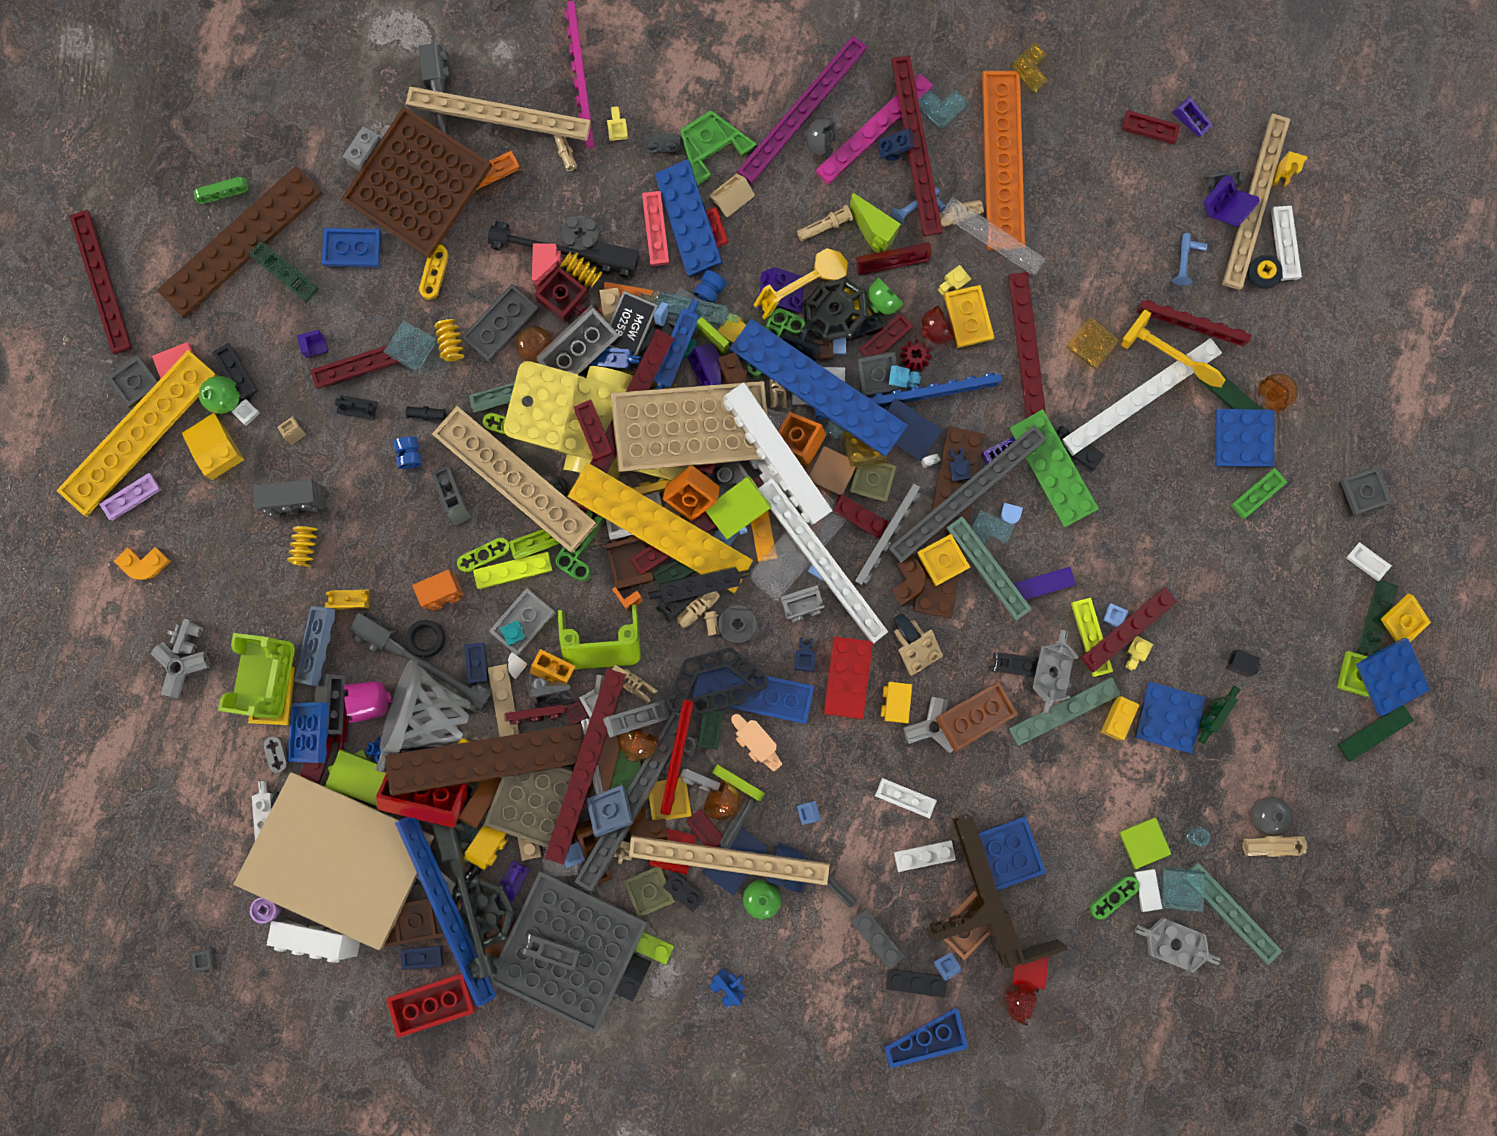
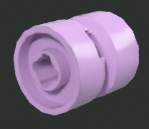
M262 897L254 900L250 907V915L258 923L273 921L279 918L284 911V907Z

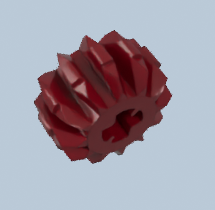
M918 340L915 341L914 345L909 341L907 346L902 347L903 352L899 355L903 359L900 362L901 365L907 364L906 368L909 369L911 367L912 372H916L917 368L922 372L924 366L928 367L930 364L928 362L932 358L928 354L931 351L930 348L924 349L925 342L920 346ZM915 354H918L919 356L916 359H914L913 356Z

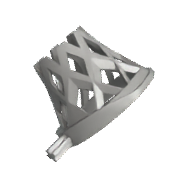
M411 659L399 679L392 697V703H390L380 742L381 755L375 770L386 773L385 755L397 754L401 749L440 747L456 744L454 742L460 741L463 733L457 729L456 725L467 723L469 715L463 708L469 709L471 702L436 682L418 665L417 661ZM420 685H429L432 692H425ZM419 698L421 703L415 705L416 700ZM450 707L452 710H441L440 708ZM424 710L416 715L412 714L413 712ZM407 726H411L413 728L412 730L405 732Z

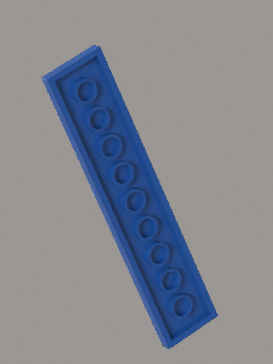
M753 319L748 322L729 348L739 358L884 457L888 455L908 426Z

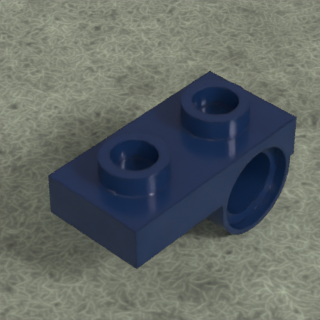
M908 128L878 140L879 157L883 160L893 161L899 159L901 153L913 149V130Z

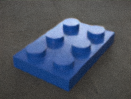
M323 228L321 264L330 267H380L381 230Z

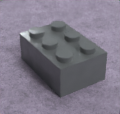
M312 479L253 486L255 509L262 512V514L268 515V517H279L280 513L296 515L299 514V511L305 510L307 513L318 512V509L324 508L322 486Z

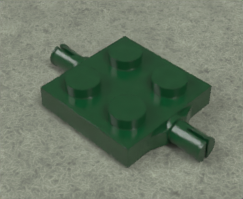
M1233 686L1228 695L1213 700L1210 705L1211 710L1200 720L1201 725L1198 729L1203 731L1199 739H1197L1200 743L1205 744L1210 735L1218 732L1238 701L1235 698L1240 691L1238 687Z

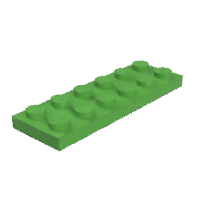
M1044 409L1012 426L1010 430L1017 440L1035 425L1047 438L1026 459L1063 526L1067 527L1099 508Z

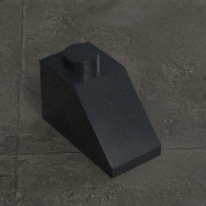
M634 953L615 994L633 1002L652 961Z

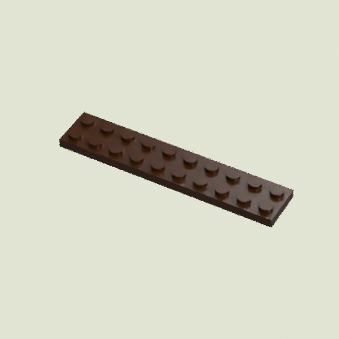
M295 166L158 288L157 291L183 318L187 317L323 193Z
M947 427L932 511L968 481L952 482L949 463L954 462V460L951 458L949 450L953 449L955 455H960L959 448L963 447L964 454L962 459L969 460L971 476L973 477L979 471L985 438L984 433ZM972 504L928 540L925 548L950 535L946 528L963 516L969 524ZM922 563V567L927 574L926 584L923 589L924 592L915 599L913 612L951 619L960 574L935 586Z
M582 724L385 755L390 796L573 766L576 764L585 737Z

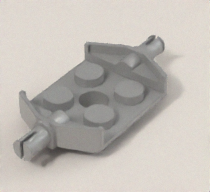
M1060 630L1058 641L1041 647L1033 689L1045 702L1043 713L1051 715L1054 702L1070 698V696H1066L1073 659H1078V655L1066 643L1069 633L1066 630ZM1051 667L1054 669L1053 677L1049 674Z
M1161 918L1148 929L1140 925L1136 926V928L1143 930L1142 932L1135 929V933L1147 938L1148 952L1152 957L1192 973L1204 962L1208 961L1216 965L1220 963L1212 960L1220 961L1221 958L1209 953L1207 937L1203 933L1165 918ZM1173 939L1180 941V947L1176 950L1171 947Z

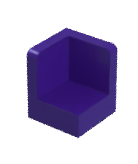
M320 330L297 335L301 353L306 358L328 352L325 336Z

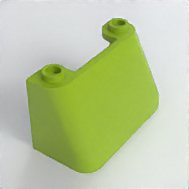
M233 633L231 647L235 653L241 654L234 693L227 692L223 694L218 711L278 719L284 709L294 657V645L289 641L270 637Z

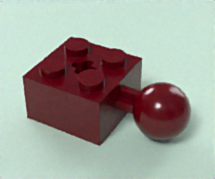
M559 266L534 293L536 301L565 324L574 314L580 316L589 308L582 305L589 297L588 290Z

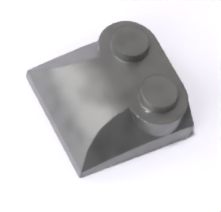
M739 461L716 463L712 476L704 474L720 487L718 498L749 476Z
M545 678L535 679L531 683V697L536 708L575 703L571 687L567 683L550 682Z

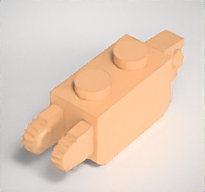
M733 715L731 722L738 730L736 732L738 736L736 741L742 748L745 745L751 751L748 755L755 763L759 760L760 763L763 762L773 772L782 765V762L775 753V742L757 721L750 720L747 723L740 715Z

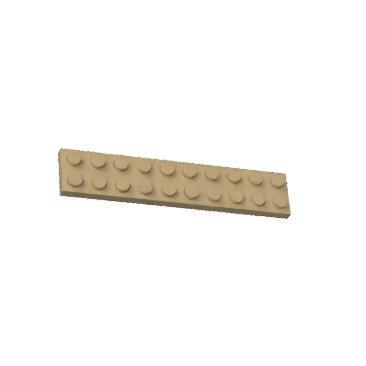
M458 406L432 433L434 437L571 553L577 549L598 525Z

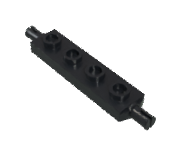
M736 566L660 583L659 590L648 592L649 599L661 597L663 602L667 603L740 586V579L752 577L750 569L738 571Z

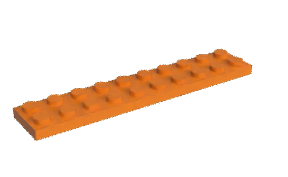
M983 71L982 95L987 250H1024L1025 224L1020 71Z

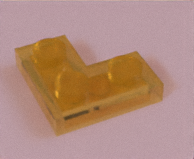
M1036 41L1011 64L1033 93L1048 80L1037 67L1047 55Z

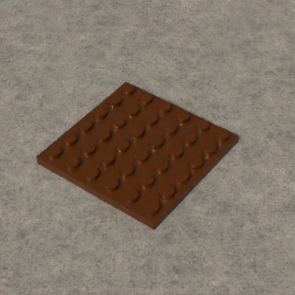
M403 106L341 199L430 259L493 165Z

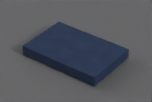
M894 398L887 411L908 425L896 442V445L921 461L942 429Z
M741 827L730 849L764 854L768 847ZM704 868L702 870V873L731 895L736 893L749 875L711 868Z

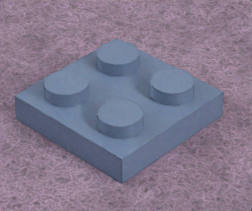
M623 785L587 799L592 828L596 837L633 824L626 789Z

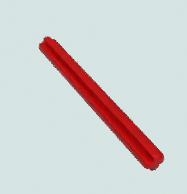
M687 699L682 703L660 810V813L663 815H670L692 714L694 702Z

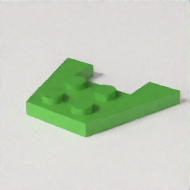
M711 110L680 130L686 154L691 162L698 185L711 177V173L702 161L732 143L741 157L757 148L755 142Z

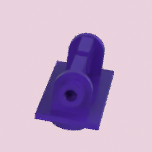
M514 860L499 884L505 886L511 903L530 871L529 868Z

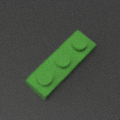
M1274 468L1234 501L1231 506L1242 519H1245L1282 488L1287 481Z

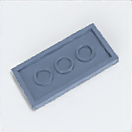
M311 606L293 682L318 686L322 678V665L326 660L327 644L331 639V626L335 621V609Z

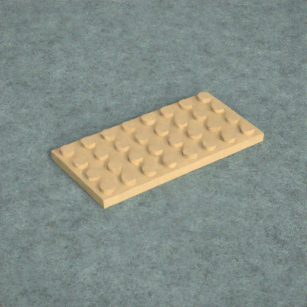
M764 381L745 383L767 415ZM742 383L611 393L618 471L625 472L761 459L756 453V446L753 443H749L745 437L746 432L744 429L737 426L734 421L735 416L731 411L728 412L722 403L724 401L722 398Z

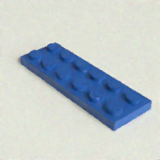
M687 159L655 173L687 276L693 277L723 264L691 162Z
M705 663L707 667L714 666V664ZM728 668L715 670L697 676L693 697L747 683ZM739 670V672L742 675H746L749 673L747 671ZM752 673V675L749 678H747L749 681H751V678L755 679L756 686L764 685V678L761 677L758 679L754 676L755 673ZM767 676L768 685L764 690L749 693L744 703L728 707L807 724L814 686ZM736 690L733 693L734 699L742 700L744 692ZM717 695L714 699L716 705H723L726 701L723 695Z

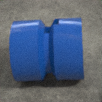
M706 270L701 278L702 283L695 287L693 295L713 306L718 297L717 293L723 291L727 282L717 273Z
M402 437L393 441L394 451L398 454L396 462L399 469H411L422 465L421 454L417 452L420 449L417 437Z

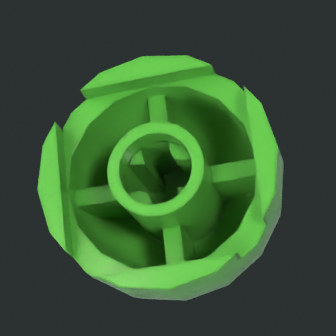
M880 278L875 280L869 287L868 298L871 302L869 306L875 313L880 311L883 314L890 315L904 305Z
M225 376L210 377L199 388V400L202 406L209 412L217 414H227L229 411H233L239 403L240 394L236 390V383L231 378Z
M759 879L750 883L744 890V908L749 915L756 919H769L781 907V892L777 885Z

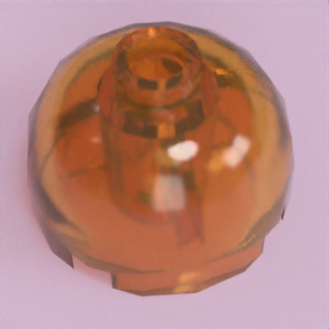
M526 327L517 336V353L524 362L531 361L540 364L536 356L553 339L541 327Z
M1277 373L1269 375L1260 381L1258 394L1259 396L1262 395L1266 402L1262 403L1266 408L1274 410V412H1280L1294 404L1298 396V389L1291 377L1286 374Z
M639 729L620 734L619 737L621 751L627 755L626 758L633 762H637L638 759L645 760L650 758L654 754L659 739L654 735L648 733L647 736Z
M725 780L718 781L721 783L718 791H710L703 809L707 811L704 814L712 819L726 820L739 811L740 797L733 785Z

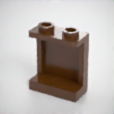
M629 535L627 539L621 541L620 539L608 541L609 544H606L605 548L614 584L618 591L654 582L652 570L640 575L630 560L646 549L644 541L634 535Z

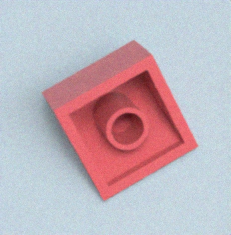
M533 243L532 282L536 291L563 262L561 250H558L556 244Z

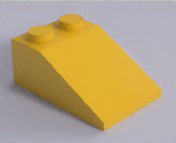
M212 413L182 432L195 462L204 476L211 480H214L245 460L216 413Z

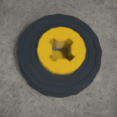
M1270 255L1256 257L1249 264L1247 270L1249 281L1255 287L1267 289L1276 285L1283 273L1279 260Z

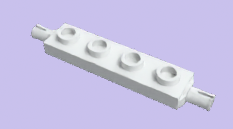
M259 781V793L252 796L255 841L272 809L274 794L267 792V781Z

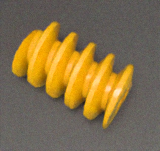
M570 252L561 263L560 268L564 269L567 267L566 272L568 274L573 272L572 277L574 279L579 277L578 282L580 284L585 282V288L589 286L592 288L601 277L602 271L595 274L596 267L589 269L590 262L583 264L584 257L577 259L578 253L576 252L571 255Z
M454 319L441 320L434 325L437 330L438 348L441 351L440 358L444 361H456L465 357L464 354L458 353L463 351V347H457L462 341L456 339L461 335L459 332H454L459 329L458 325H453L456 322Z
M307 526L293 527L292 530L298 534L291 536L296 542H291L290 546L295 549L289 550L288 553L294 557L287 558V561L297 566L312 567L307 564V561L313 560L308 554L314 553V550L310 549L309 546L316 545V543L310 540L317 538L312 531H317L318 529Z

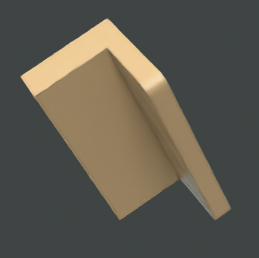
M736 174L711 193L709 198L719 206L725 217H729L752 199L755 194L746 178Z

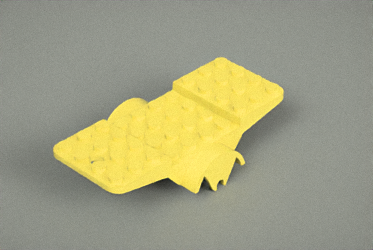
M531 361L523 362L518 368L504 423V432L510 438L567 454L563 470L574 471L580 474L586 463L590 464L593 455L573 407L591 399L606 432L613 418L610 394L626 392L633 375L609 368L589 366L587 378H584L574 373ZM530 396L533 399V405L525 407L522 404V398ZM617 455L607 473L616 480H618L620 474L618 471ZM689 466L636 470L634 472L672 480Z

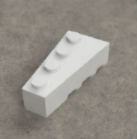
M274 920L271 921L267 945L273 946L276 951H286L287 949L292 950L291 953L295 955H304L306 953L310 954V958L321 959L325 957L328 962L338 963L341 959L357 957L360 942L333 929H326L325 931V926L309 925L307 928L306 923Z

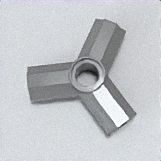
M162 642L151 653L167 671L161 694L179 698L185 676L210 668V660L205 651L181 658L177 653L172 652L173 649L168 644ZM180 663L181 670L177 673L175 667Z
M931 697L926 721L903 728L908 744L932 737L948 753L953 751L935 717L946 712L948 700ZM931 722H935L938 725V730L935 733L929 730Z

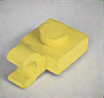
M618 106L611 107L613 120H607L610 141L628 139L626 118L620 119Z
M959 265L945 275L944 279L946 281L939 286L938 291L943 296L944 293H947L952 288L954 291L960 290L971 281V278Z
M1139 636L1134 638L1126 651L1131 656L1125 668L1131 671L1135 670L1139 660L1142 662L1146 660L1153 644Z

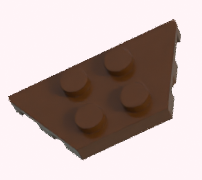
M428 898L405 902L383 948L445 936Z

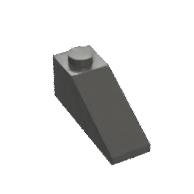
M449 465L431 472L444 510L452 524L455 526L471 519L466 502Z

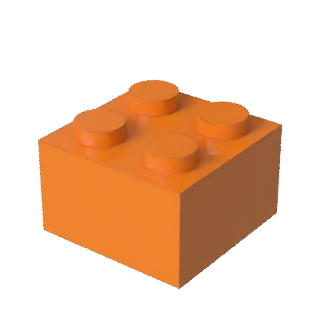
M790 411L778 430L799 463L806 466L810 465L827 435L821 424Z
M690 465L666 484L663 500L692 521L717 503L720 487L693 465Z
M449 569L412 585L420 606L427 610H432V612L443 608V604L447 602L450 604L461 600V596H464L456 574Z

